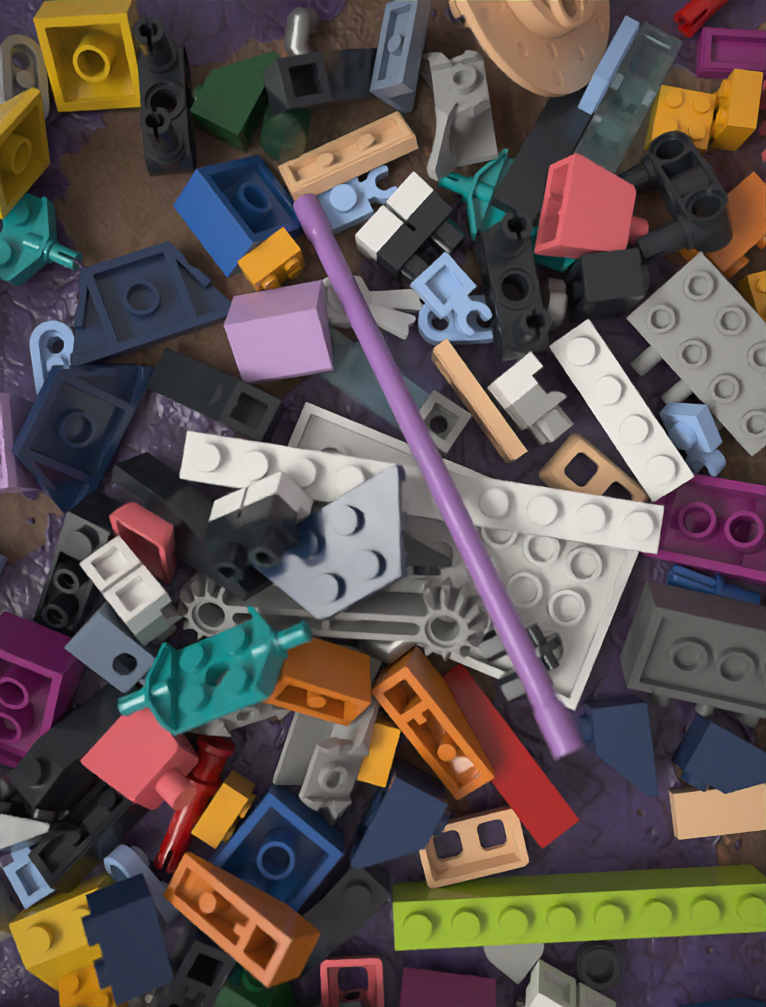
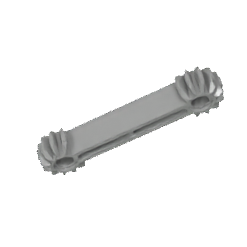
M198 571L181 588V594L179 595L181 601L177 609L181 616L186 617L183 629H195L197 631V642L205 637H211L253 619L252 615L247 611V607L252 606L267 620L274 630L282 631L285 628L299 624L301 621H306L311 628V636L425 643L424 651L426 656L435 650L440 651L445 662L450 658L452 651L465 659L466 655L469 654L470 646L479 648L483 641V631L488 626V615L483 610L484 602L481 596H469L471 587L468 582L460 586L459 589L453 587L449 576L443 581L441 588L429 580L424 586L423 593L379 591L329 620L319 621L278 586L271 585L244 602ZM439 616H449L455 621L446 622L441 620Z

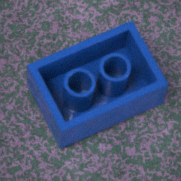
M272 783L237 825L228 842H223L208 862L284 902L297 912L344 854L346 837L336 828L331 827L324 818L308 807L284 785Z

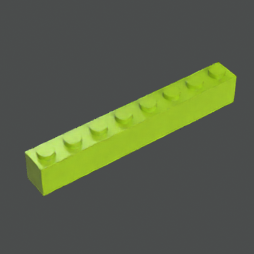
M752 864L475 878L434 889L430 888L426 881L392 883L395 951L766 932V877Z

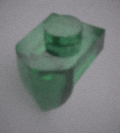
M268 98L260 136L262 149L278 161L294 160L303 155L312 111L295 115L285 112L273 117Z

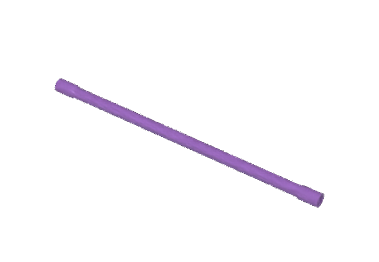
M305 194L299 197L293 204L295 214L307 239L313 244L530 698L534 707L535 717L555 759L585 746L565 703L558 697L341 252L333 235L332 226L318 197L315 194Z

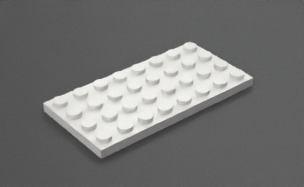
M308 402L304 405L287 446L419 467L407 443ZM442 458L449 472L490 478ZM313 500L312 507H325L330 503ZM309 515L296 520L295 525L300 521L304 520L305 518L309 517ZM407 515L406 535L452 559V567H441V575L424 576L413 575V566H408V576L381 591L423 593L424 586L429 580L441 588L443 581L449 576L453 587L459 589L460 586L468 582L471 587L469 596L480 595L445 521ZM475 526L525 629L534 623H538L544 636L553 633L560 635L563 643L553 650L560 665L547 672L554 683L553 687L558 697L565 703L567 708L575 710L639 552ZM484 604L483 610L488 615V626L483 631L485 634L493 628L494 623ZM439 616L441 620L446 622L455 621L449 616ZM419 642L416 645L424 648L425 643ZM470 646L469 654L466 655L465 659L454 651L451 652L449 658L497 679L502 674L515 669L508 654L489 663L478 647ZM434 651V653L441 655L440 651Z

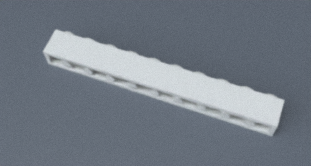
M187 431L180 479L238 489L247 487L249 489L251 484L283 470L314 501L332 503L395 463ZM402 465L406 472V481H401L402 511L407 512L409 516L445 521L420 468ZM449 472L475 526L657 554L664 506Z

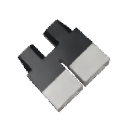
M413 171L386 201V207L382 205L358 231L355 239L356 249L368 259L373 258L383 266L396 282L403 277L406 281L412 283L433 264L423 255L431 244L442 253L446 251L452 256L464 243L465 234L451 220L453 209Z
M282 470L251 484L249 489L244 487L215 500L203 544L215 553L211 569L226 582L233 583L244 579L246 568L249 565L256 564L258 567L266 569L280 565L285 551L301 545V534L295 523L296 520L310 514L313 499Z

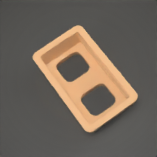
M572 433L538 474L539 478L553 489L601 496L613 482H617L632 495L631 501L646 503L649 500L648 494L641 485L578 433ZM577 453H584L597 465V472L583 487L577 486L564 473L565 467Z
M502 806L449 819L443 832L455 830L459 833L463 847L459 855L439 858L435 851L433 835L426 848L419 851L427 885L433 889L524 867L529 862L520 819L510 806ZM496 819L501 820L506 833V841L500 845L488 848L482 847L477 832L478 825Z

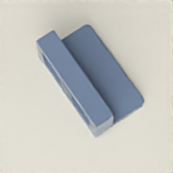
M396 0L387 3L385 7L369 92L403 114L410 113L413 110L419 79V66L427 36V24L432 3L430 0Z

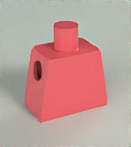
M577 153L551 164L548 171L534 253L579 259L584 254L625 250L627 244L637 247L635 237L648 233L649 225L646 219L632 215L636 197L634 186Z
M149 708L135 712L128 717L122 715L80 760L86 768L125 797L150 810L157 809L166 801L173 810L178 811L185 808L196 795V788L188 781L186 776L198 763L199 757L184 733L175 736L159 725Z

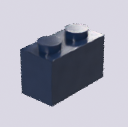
M143 873L85 895L90 914L81 917L88 946L91 947L99 943L102 954L101 957L93 960L101 990L111 986L116 1006L174 981L153 897Z

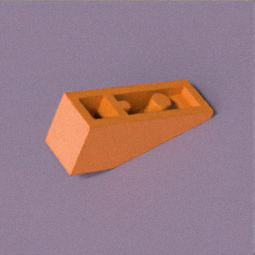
M417 645L393 663L382 668L371 688V693L457 801L495 778L496 772L447 683Z
M191 852L184 854L163 894L167 901L267 987L299 977L322 933L284 902Z

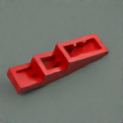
M457 663L445 672L442 677L496 772L495 778L491 780L543 849L577 823L579 818L463 664Z

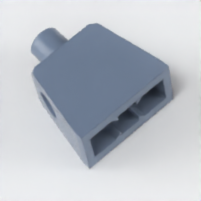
M107 600L64 648L119 691L127 693L137 682L143 686L145 685V679L162 642L154 645L151 641L146 646H143ZM125 653L131 654L135 658H131L127 656Z

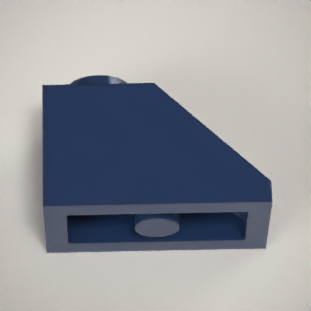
M636 695L582 701L584 715L577 716V724L583 742L587 743L588 747L599 758L647 796H659L647 702Z
M696 713L671 759L673 763L684 770L680 778L705 793L709 786L724 794L766 783V752Z

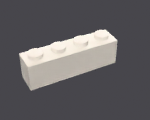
M589 319L549 346L652 502L695 477Z

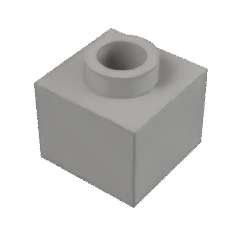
M436 390L432 391L419 411L439 453L443 456L447 454L472 414ZM432 419H443L446 422V430L443 433L433 432L430 428V421Z

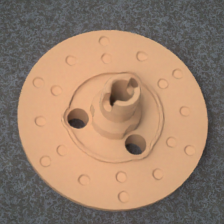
M449 0L450 10L454 18H459L464 14L466 18L465 28H471L479 43L495 64L521 87L541 96L562 97L586 86L591 81L607 48L610 25L609 0Z

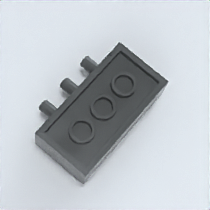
M647 580L620 656L627 688L652 693L651 701L660 707L668 706L670 699L675 698L696 703V712L705 717H711L715 708L741 713L739 716L740 721L750 727L757 726L760 717L766 719V606Z

